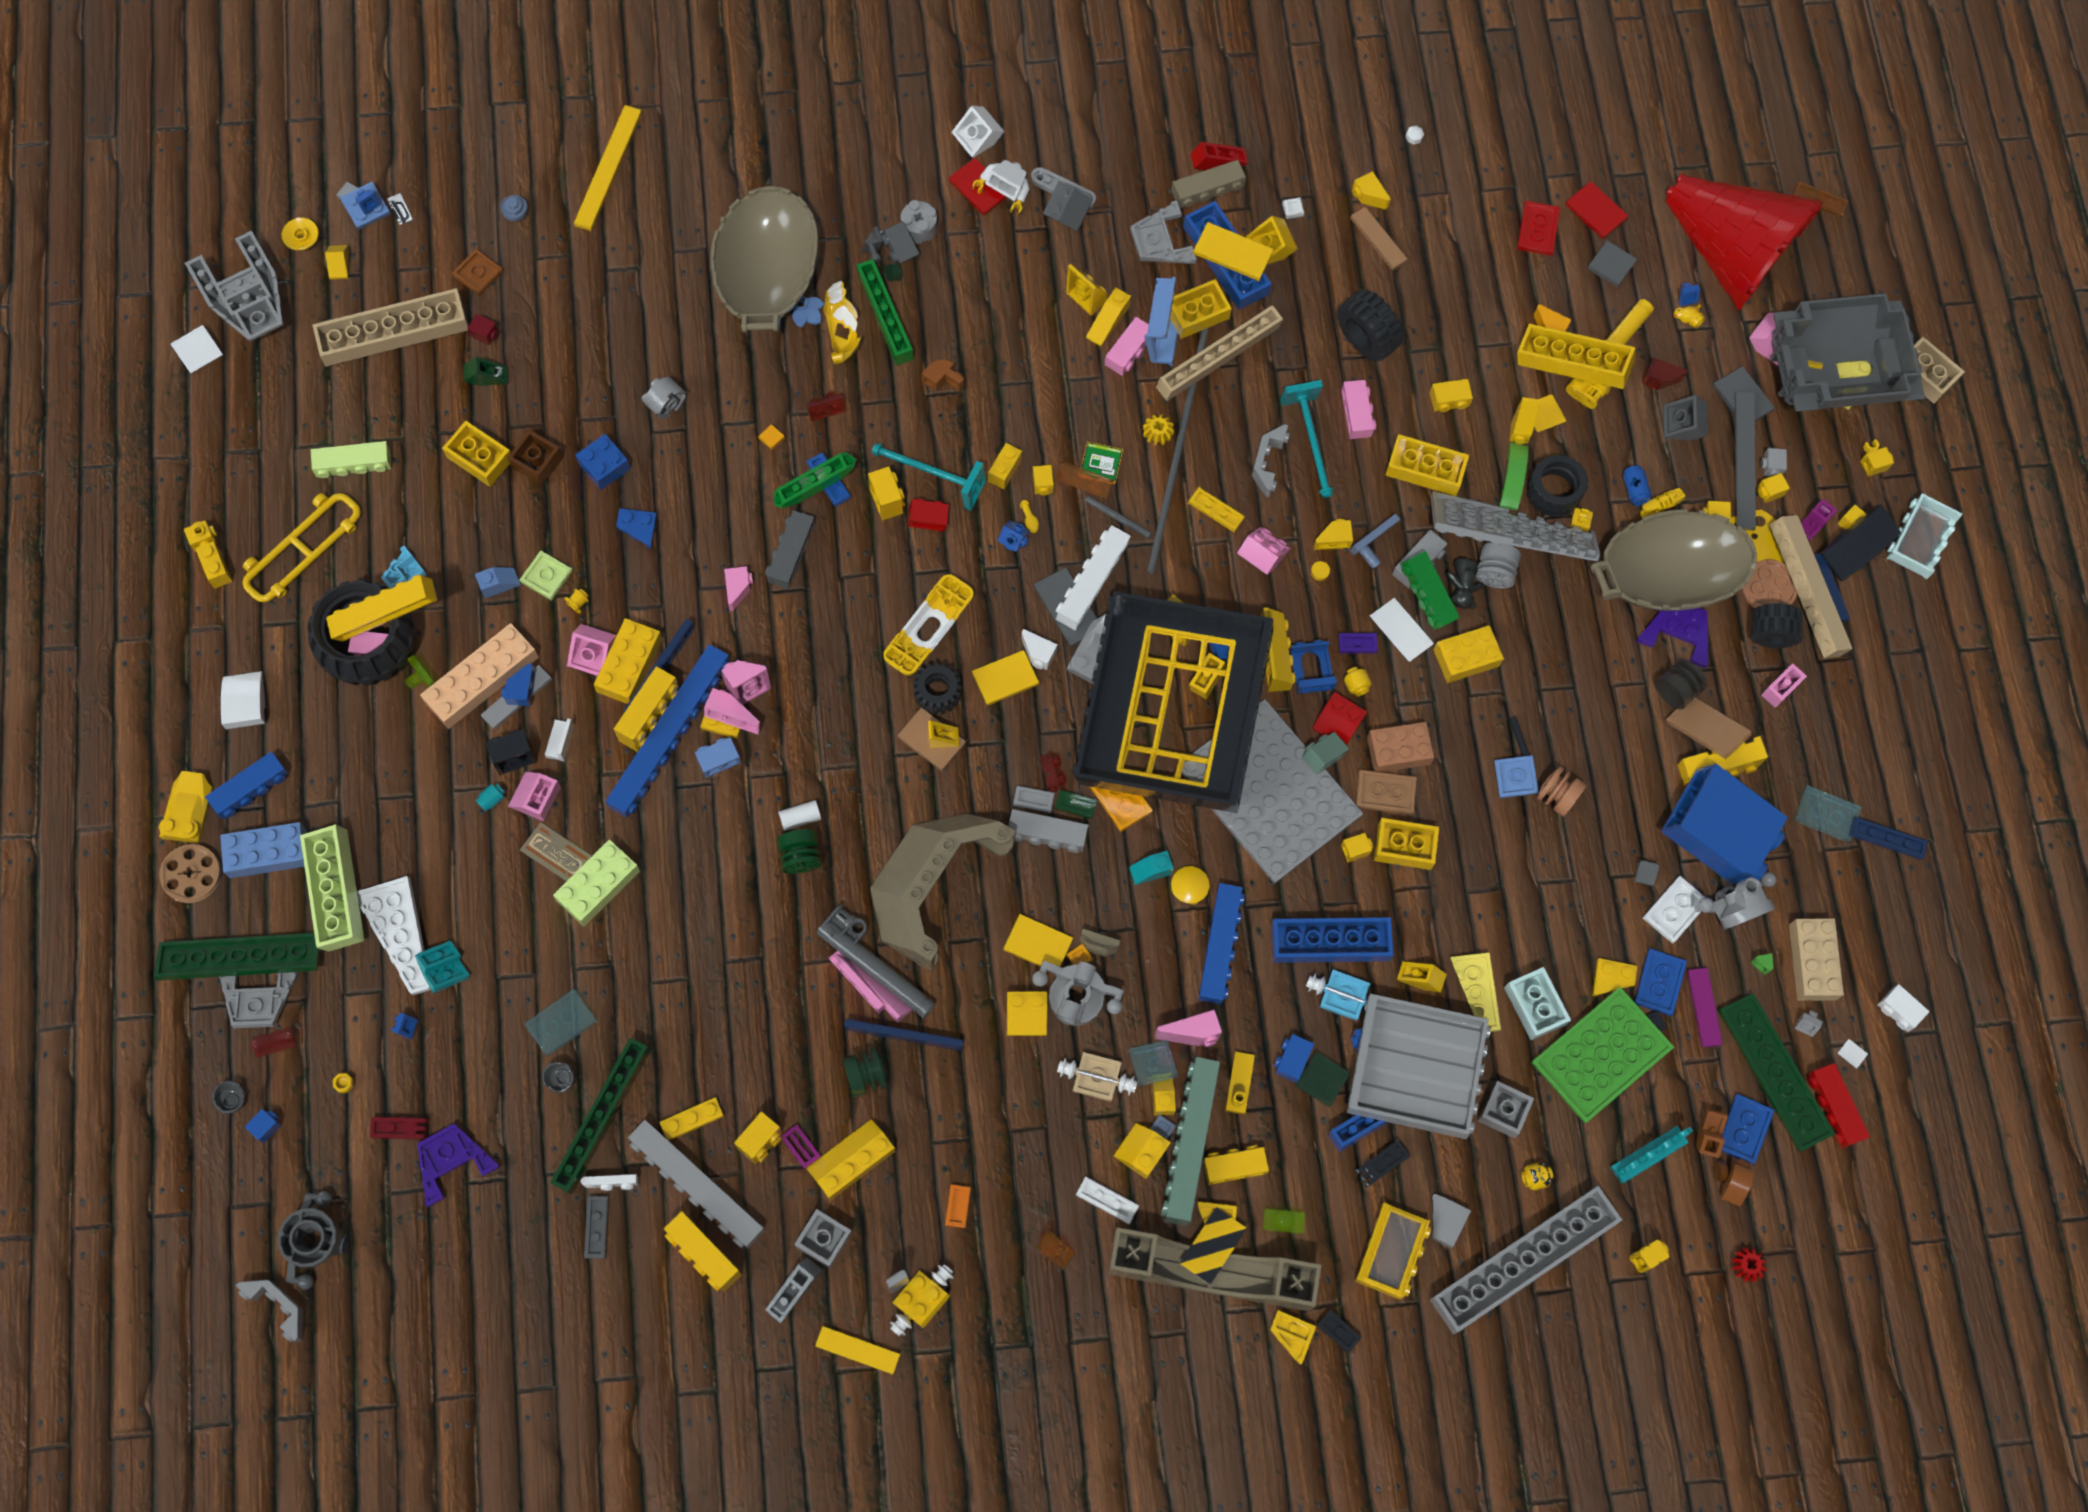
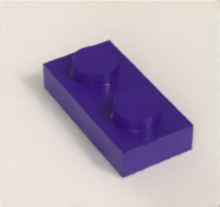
M1339 633V654H1376L1378 651L1377 633Z

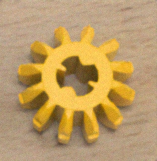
M1153 414L1152 419L1147 418L1146 424L1143 425V435L1148 437V443L1154 441L1155 446L1158 442L1164 445L1165 441L1169 442L1174 434L1172 429L1173 422H1169L1168 417L1163 419L1162 414L1159 415V418Z

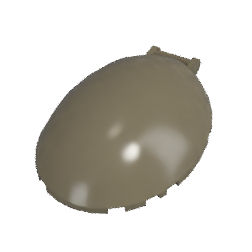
M768 186L749 191L746 197L741 200L737 199L729 207V212L720 219L721 224L718 231L715 230L711 246L713 284L724 306L733 315L742 319L741 329L743 333H747L748 330L780 331L781 318L794 308L806 291L811 281L818 255L817 226L808 205L800 196L797 197L791 193V190Z
M1688 509L1671 510L1644 517L1641 521L1635 524L1632 522L1623 531H1619L1610 540L1605 549L1604 561L1594 563L1590 568L1597 577L1604 600L1621 598L1632 605L1654 611L1690 610L1721 602L1739 592L1752 577L1757 564L1755 545L1741 526L1736 527L1729 522L1730 519L1719 514L1715 516L1704 514L1705 511L1702 510L1698 512H1688ZM1602 571H1605L1609 586Z

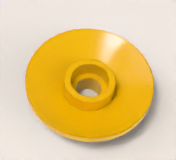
M307 218L293 219L282 230L284 244L296 251L312 247L319 235L315 223Z

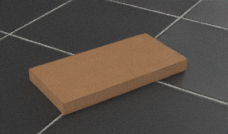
M1692 695L1666 718L1667 724L1724 759H1727L1752 735L1749 729Z

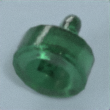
M889 263L886 266L885 277L888 281H900L902 279L903 271L899 264Z

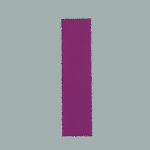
M1708 968L1688 970L1687 976L1701 1048L1721 1046L1723 1044Z

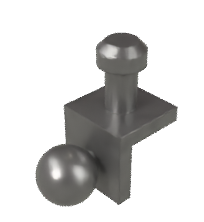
M878 227L873 228L861 248V253H870V260L873 259L875 263L881 260L878 251L883 243L881 233L884 230L879 232Z

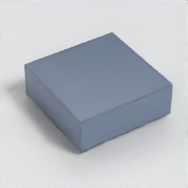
M1159 1115L1150 1129L1168 1140L1176 1125Z

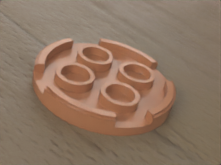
M1771 559L1757 562L1752 577L1742 588L1746 601L1754 608L1771 603L1791 605L1798 594L1787 566L1782 562Z

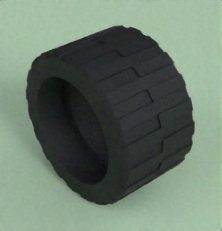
M1560 454L1550 455L1542 459L1536 465L1527 485V496L1531 505L1537 511L1550 517H1561L1574 511L1588 487L1587 473L1582 465L1574 458ZM1546 475L1561 476L1569 482L1573 494L1567 497L1554 496L1544 488L1541 478Z

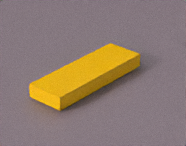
M1198 487L1188 501V504L1234 533L1245 518L1244 515Z

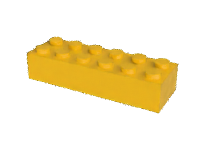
M1529 324L1517 352L1518 365L1624 389L1635 362L1636 347Z

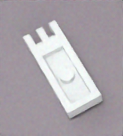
M637 1175L583 1177L581 1184L586 1188L601 1187L602 1191L613 1190V1187L630 1190L633 1189V1186H639V1177Z

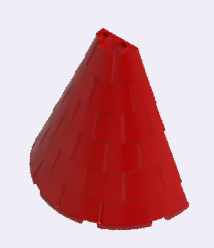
M1682 173L1676 180V186L1671 185L1667 190L1666 195L1668 197L1665 200L1700 255L1705 258L1724 291L1728 292L1738 310H1741L1758 289L1770 268L1795 237L1799 238L1813 221L1824 203L1821 199L1708 181L1707 179L1686 176Z

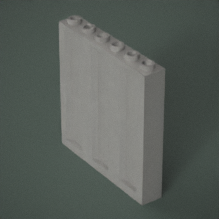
M1370 994L1367 1001L1347 1113L1467 1139L1469 1134H1473L1475 1122H1472L1473 1114L1476 1115L1478 1108L1475 1098L1476 1095L1480 1094L1481 1083H1478L1479 1076H1483L1485 1064L1481 1063L1482 1057H1486L1488 1045H1485V1039L1490 1036L1491 1026H1488L1489 1019Z

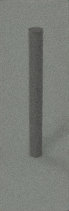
M1087 496L1086 503L1147 539L1151 536L1152 532L1093 497Z

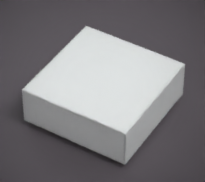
M1300 198L1283 200L1282 205L1286 219L1304 216Z

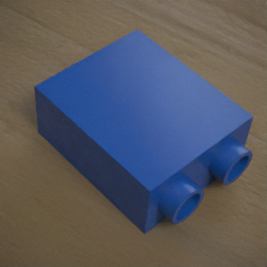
M1713 764L1696 769L1661 832L1733 885L1751 877L1757 880L1763 877L1768 868V864L1764 860L1769 851L1775 850L1784 840L1785 833L1781 829L1788 817L1719 765Z

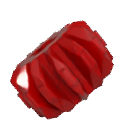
M1746 1247L1742 1248L1741 1252H1735L1737 1258H1732L1731 1262L1736 1264V1266H1733L1731 1270L1738 1271L1736 1274L1737 1278L1743 1276V1282L1750 1280L1752 1283L1756 1282L1757 1278H1763L1762 1272H1766L1767 1268L1762 1266V1264L1767 1263V1260L1760 1259L1762 1256L1761 1252L1756 1254L1755 1248L1748 1250ZM1748 1262L1751 1263L1750 1269L1747 1267Z

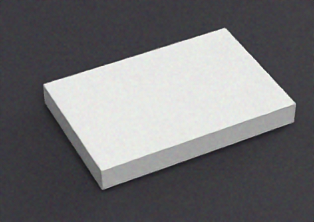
M1679 876L1645 914L1643 919L1673 944L1699 915L1700 912H1696L1694 907L1698 905L1702 898L1706 897Z

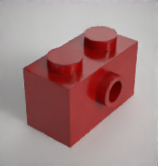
M922 498L912 499L909 505L907 527L944 532L948 521L949 504H944L941 501L929 502Z

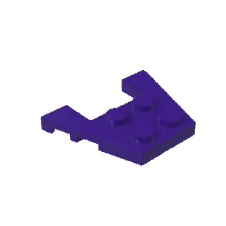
M1700 608L1681 611H1660L1636 641L1653 648L1658 633L1662 632L1693 644L1695 648L1689 663L1706 668L1708 666V612Z
M455 1124L417 1144L423 1178L422 1184L425 1193V1205L428 1208L445 1199L436 1182L443 1175L474 1159L483 1177L500 1168L490 1156Z

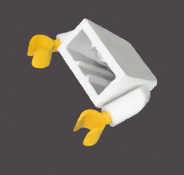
M1007 160L1001 163L990 164L981 174V179L973 182V190L976 186H980L978 194L982 193L983 184L986 182V185L1014 201L1016 199L1017 201L1011 206L1010 212H1012L1013 208H1017L1019 210L1018 216L1022 210L1021 203H1024L1029 192L1028 181L1025 179L1026 171L1022 169L1019 163L1012 164Z

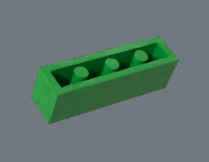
M1426 551L1420 552L1400 563L1402 572L1408 578L1410 588L1416 594L1419 606L1425 611L1427 621L1433 629L1441 628L1459 618Z

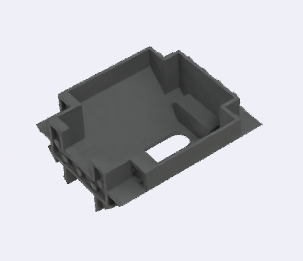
M1887 294L1803 301L1796 310L1774 312L1773 319L1776 330L1772 331V345H1774L1775 350L1770 357V362L1778 361L1783 387L1778 395L1780 397L1784 396L1785 401L1789 405H1794L1796 411L1926 399L1921 382L1922 369L1918 364L1917 349L1914 348L1913 333L1909 327V317L1906 315L1905 308L1903 309L1901 300L1889 301ZM1808 360L1823 363V368L1809 367ZM1866 361L1872 367V373L1868 376L1840 379L1836 363Z

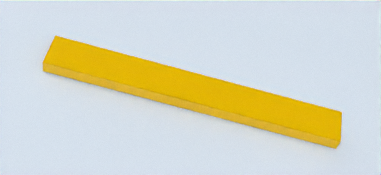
M624 106L574 221L576 227L592 231L642 115L640 109Z

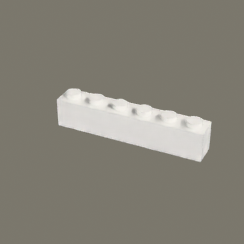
M1112 525L1108 531L1104 530L1100 537V540H1102L1100 545L1096 544L1091 552L1092 558H1087L1082 567L1084 571L1082 574L1078 573L1075 577L1073 589L1069 587L1064 596L1066 598L1065 602L1059 603L1055 611L1058 613L1057 621L1076 631L1127 547L1130 535Z

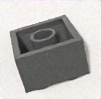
M1058 181L1043 214L1078 232L1093 199L1077 189Z
M1694 395L1664 404V438L1695 440L1708 436L1707 402L1699 396Z

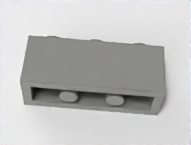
M1429 530L1401 562L1420 552L1426 551L1434 566L1433 562L1436 559L1440 560L1446 554L1445 548L1448 543ZM1399 563L1392 575L1406 587L1410 588V582L1403 574L1402 566Z

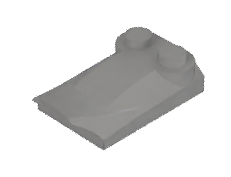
M1107 614L1091 622L1066 668L1069 672L1093 685L1092 677L1094 670L1098 668L1096 657L1097 653L1101 652L1102 649L1100 638L1102 633L1105 634L1104 619Z

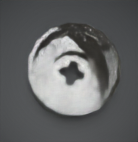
M1679 659L1675 665L1670 667L1669 671L1664 672L1656 680L1655 685L1661 697L1669 705L1681 710L1686 708L1693 701L1694 697H1698L1701 692L1706 690L1708 683L1705 675L1694 663L1686 659Z

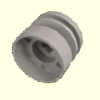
M1492 542L1485 544L1480 555L1481 562L1476 572L1477 580L1494 588L1512 587L1515 583L1516 569L1521 558L1520 551L1507 544L1495 545Z

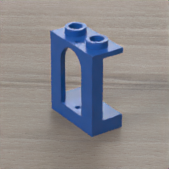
M1316 640L1308 644L1298 642L1291 646L1290 655L1293 657L1292 669L1295 673L1297 694L1335 689L1337 682L1336 676L1333 677L1328 652L1329 641ZM1305 653H1314L1318 656L1322 678L1304 680L1301 658Z

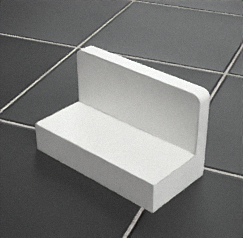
M567 718L566 722L554 721L545 752L546 758L565 761L575 727L572 719Z

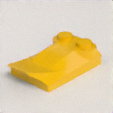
M181 771L178 778L174 781L164 819L159 824V837L161 839L200 844L210 805L205 796L214 789L207 782L204 774Z

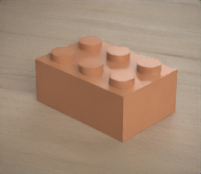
M1426 722L1370 730L1367 736L1375 772L1427 766L1434 759Z

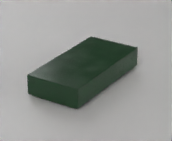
M1060 790L1055 809L1092 820L1097 800Z

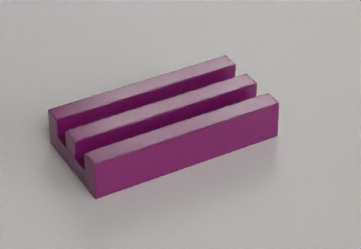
M797 1124L781 1136L784 1143L804 1169L821 1157ZM795 1131H797V1133L806 1143L808 1148L814 1154V1157H810V1155L807 1153V1151L795 1137V1135L793 1134ZM788 1136L792 1138L808 1161L806 1163L788 1141Z

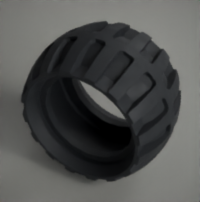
M368 580L345 581L339 583V586L333 589H328L320 601L317 600L312 608L313 615L309 617L307 626L309 633L308 642L319 665L334 678L352 685L362 683L365 686L375 685L376 682L382 680L387 681L391 679L392 675L398 670L401 671L406 666L407 658H410L413 653L414 640L416 638V629L411 612L391 620L389 634L383 644L373 652L362 656H346L335 650L334 639H331L326 619L334 611L344 610L350 604L359 603L368 596L380 594L381 590L389 589L388 587L380 583L372 584Z

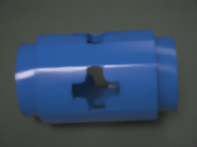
M1637 465L1627 468L1624 471L1623 479L1627 487L1628 496L1634 506L1640 507L1650 501L1652 497L1647 476L1641 466Z

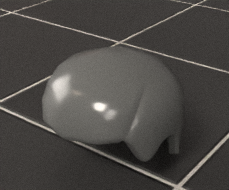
M554 1062L545 1067L542 1073V1080L544 1086L553 1092H566L573 1086L575 1074L573 1068L567 1063Z
M225 1081L215 1087L212 1100L219 1112L232 1114L243 1107L245 1094L238 1083Z

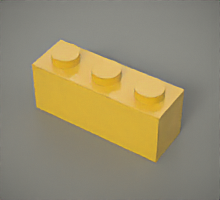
M1258 1145L1247 1147L1246 1151L1241 1152L1238 1149H1232L1227 1151L1225 1155H1219V1153L1208 1154L1207 1158L1203 1160L1208 1185L1267 1174L1269 1168L1264 1147L1258 1148Z

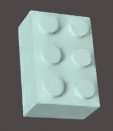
M1544 967L1515 979L1504 987L1531 1041L1561 1028L1571 1021Z

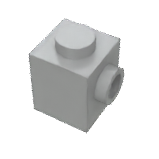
M1768 448L1760 462L1763 476L1772 477L1780 473L1784 474L1787 470L1786 449Z

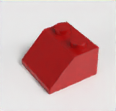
M1334 692L1312 729L1322 736L1325 734L1329 736L1335 732L1347 746L1364 720L1367 711Z

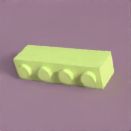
M386 441L311 449L312 471L319 478H328L334 475L346 476L352 473L365 474L370 471L384 472L391 469L390 448Z

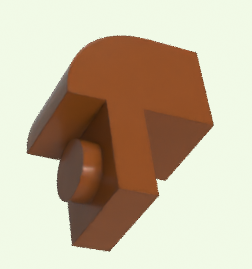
M934 361L922 373V382L935 392L945 382L959 392L964 388V378L959 372H954V363L951 361Z
M1707 1108L1703 1123L1699 1125L1697 1134V1149L1699 1153L1719 1158L1725 1141L1722 1133L1728 1118L1727 1113Z
M1735 1157L1731 1158L1728 1178L1722 1185V1200L1741 1207L1753 1181L1754 1171L1751 1170L1750 1163Z

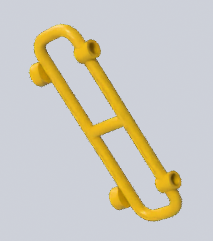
M324 493L318 494L312 502L317 509L260 562L254 557H250L244 562L243 568L248 572L242 582L245 591L259 602H268L275 596L278 598L284 597L287 593L285 587L342 534L345 532L351 534L356 530L357 526L354 523L357 522L361 514L358 504L343 493L334 494L329 498ZM335 502H345L353 510V514L351 517L344 519L340 527L313 552L297 538ZM292 543L306 558L285 578L275 583L267 594H260L251 586V580Z

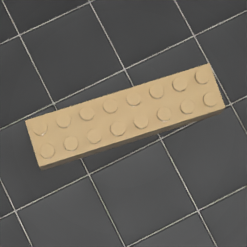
M457 288L313 324L319 355L325 367L468 331L463 303Z

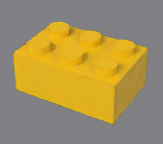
M1216 279L1174 296L1170 320L1182 339L1228 320L1232 308Z
M467 421L460 426L442 448L449 460L489 487L492 486L510 464L507 459L511 454L510 450Z
M1490 625L1439 641L1434 648V653L1447 683L1497 668L1504 660Z
M1381 818L1377 828L1374 861L1431 870L1436 860L1439 827Z

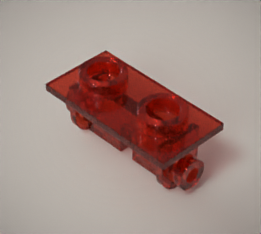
M1048 751L1049 756L1048 754L1042 755L1040 760L1043 773H1051V775L1045 776L1047 788L1052 793L1057 792V788L1066 790V778L1060 769L1062 765L1060 757Z
M292 1028L251 1039L252 1043H250L251 1050H254L255 1058L296 1047Z

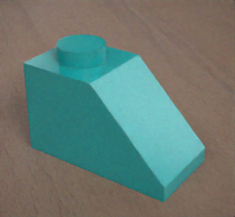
M1168 851L1148 856L1129 866L1135 885L1172 875L1173 872Z

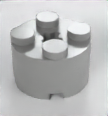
M917 200L910 201L904 207L901 213V222H904L913 242L921 244L924 241L933 239L937 232L935 208L926 202Z
M667 376L662 379H654L650 385L651 388L643 395L641 400L660 419H666L671 416L669 413L673 409L677 411L686 399L684 394L686 392Z

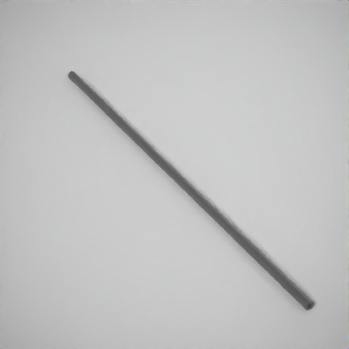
M1209 328L1201 331L1196 354L1205 349ZM1197 382L1188 388L1148 565V574L1155 573Z

